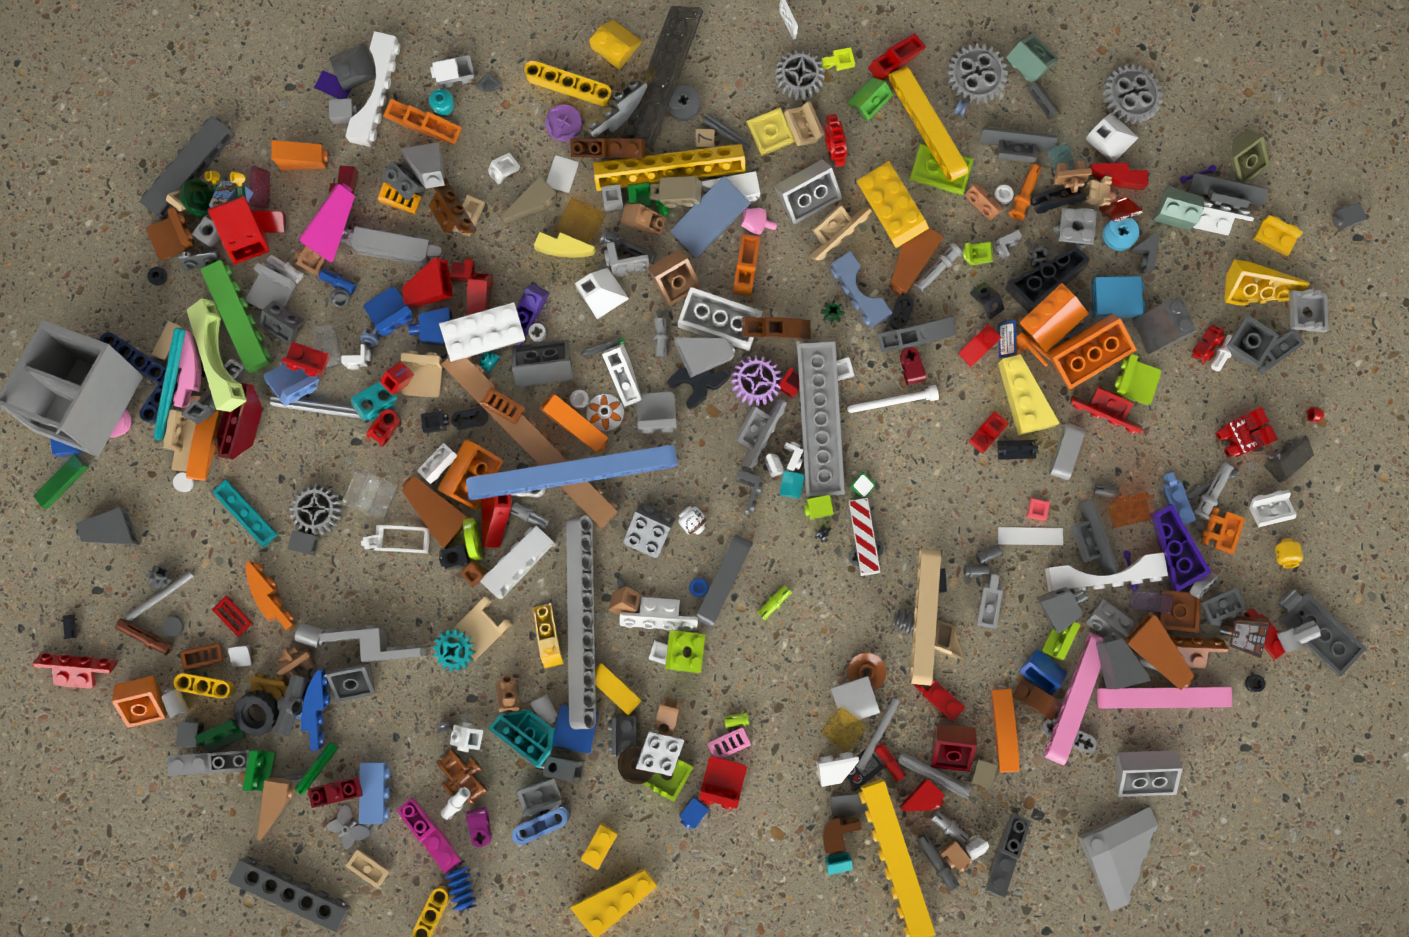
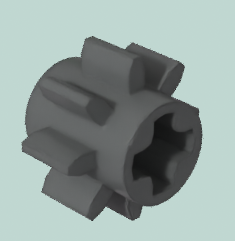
M1036 244L1034 250L1031 248L1028 250L1030 256L1026 260H1030L1031 267L1034 265L1039 267L1044 262H1049L1047 257L1051 253L1047 252L1046 246L1039 247ZM1037 254L1041 255L1040 259L1036 258Z
M154 565L152 570H148L146 577L149 578L147 584H150L154 589H165L166 585H169L172 580L169 577L171 571L165 566Z

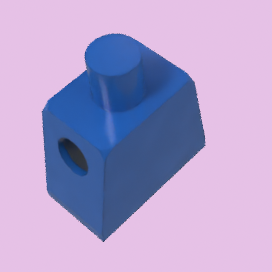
M449 307L420 313L419 323L408 325L409 335H420V341L423 344L446 346L439 324L452 320V311Z

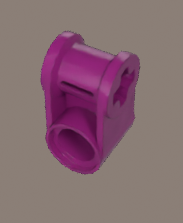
M487 807L466 811V821L472 844L476 847L488 845L491 842L492 834ZM480 832L481 835H485V839L482 841L477 839V836H480Z

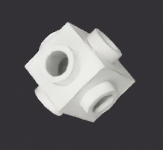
M462 722V726L454 725L450 745L458 746L457 750L469 752V749L480 750L483 730L473 728L474 724Z

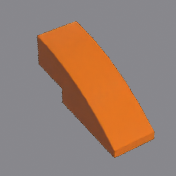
M742 234L733 293L752 295L761 238L759 236Z

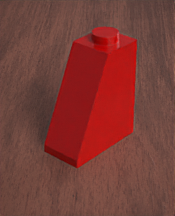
M438 257L433 258L402 287V298L405 306L419 308L453 297L448 260Z
M474 273L468 278L466 316L490 309L493 274Z

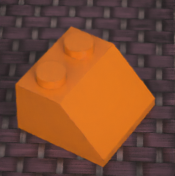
M154 676L115 685L112 703L127 728L166 719L164 703L161 699V688Z

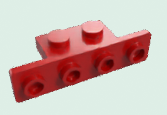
M1099 386L1090 402L1075 396L1070 398L1072 406L1080 411L1085 409L1090 411V414L1096 418L1103 417L1108 419V422L1114 426L1122 425L1130 433L1136 434L1138 432L1142 434L1143 432L1141 425L1126 419L1134 404L1129 399Z
M51 653L40 654L33 662V667L52 668L53 684L56 686L93 689L96 685L94 672L111 673L117 665V660H110L108 658L75 657L71 655H53Z

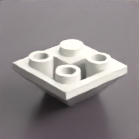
M1110 113L1089 133L1086 140L1108 161L1114 163L1139 137L1118 120L1115 115Z
M608 268L592 272L575 283L576 289L596 319L604 316L629 299Z
M851 752L839 754V758H833L832 755L820 757V761L816 762L820 785L828 786L842 783L858 763V756L853 755Z

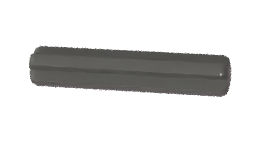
M710 114L704 117L703 123L715 129L717 133L736 145L742 144L745 151L751 148L752 142Z

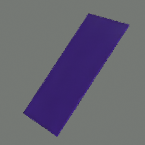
M324 70L314 88L337 99H347L352 90L351 88L344 91L337 76Z

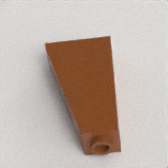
M929 227V229L901 245L889 283V287H891L895 294L906 295L942 242L944 236Z
M413 475L412 478L409 477L404 482L402 492L440 546L447 549L463 530V519L468 517Z
M1149 612L1124 641L1180 690L1187 688L1192 683L1194 674L1159 619L1152 612Z

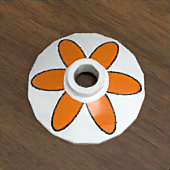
M601 394L589 402L586 416L588 421L597 429L607 432L614 430L620 425L623 420L624 409L618 398L609 394ZM604 408L608 409L606 415L601 413V410Z

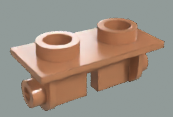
M973 184L964 196L991 222L1003 210L1001 204L993 197L988 199L989 193L981 184Z

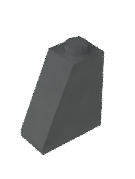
M119 507L76 523V534L82 542L126 546L139 545L128 510Z
M1114 635L1103 637V641L1096 643L1106 689H1120L1150 681V676L1123 638L1115 639Z

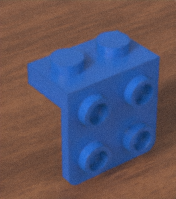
M396 287L389 288L364 304L365 311L382 337L390 335L395 329L401 325H406L415 317L409 307L405 306L403 298Z

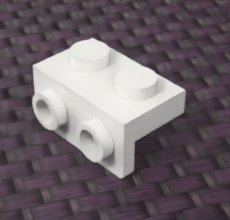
M1278 490L1272 494L1258 495L1252 499L1249 509L1258 527L1296 518L1297 513L1289 500L1290 490Z

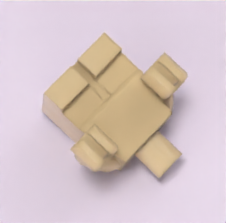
M1104 176L1100 182L1091 180L1085 183L1083 190L1086 194V199L1082 200V203L1098 204L1101 207L1110 205L1111 202L1109 201L1114 200L1116 197L1115 192H1110L1111 186L1109 185L1112 183L1110 181L1112 177Z

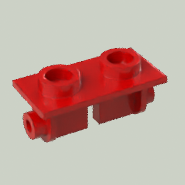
M1216 325L1209 327L1202 336V339L1207 341V343L1199 341L1192 350V357L1195 359L1201 358L1202 365L1207 360L1210 361L1215 354V348L1224 342L1226 337L1224 335V327L1220 331Z

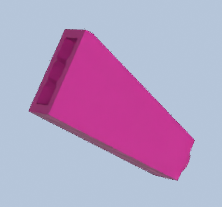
M344 183L342 185H335L297 239L331 263L334 260L355 197L351 193L352 189Z

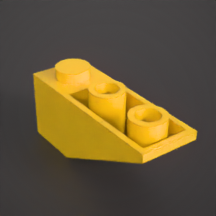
M552 604L533 607L540 658L544 667L549 668L564 664Z

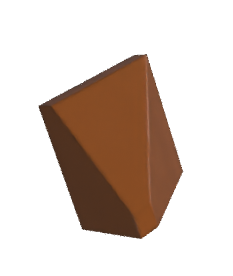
M471 561L460 573L471 587H474L489 571L478 563Z

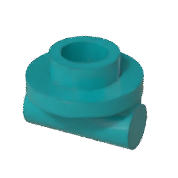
M492 351L486 352L480 357V367L490 373L500 357Z

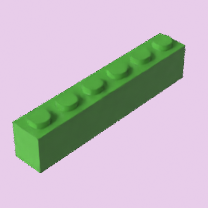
M219 260L201 268L200 271L245 370L253 373L271 365L272 363L269 359L272 357L267 347L264 348L262 341H264L261 332L257 331L254 326L256 324L254 316L247 311L249 305L246 299L241 297L239 293L241 291L240 285L232 278L234 272L231 266Z

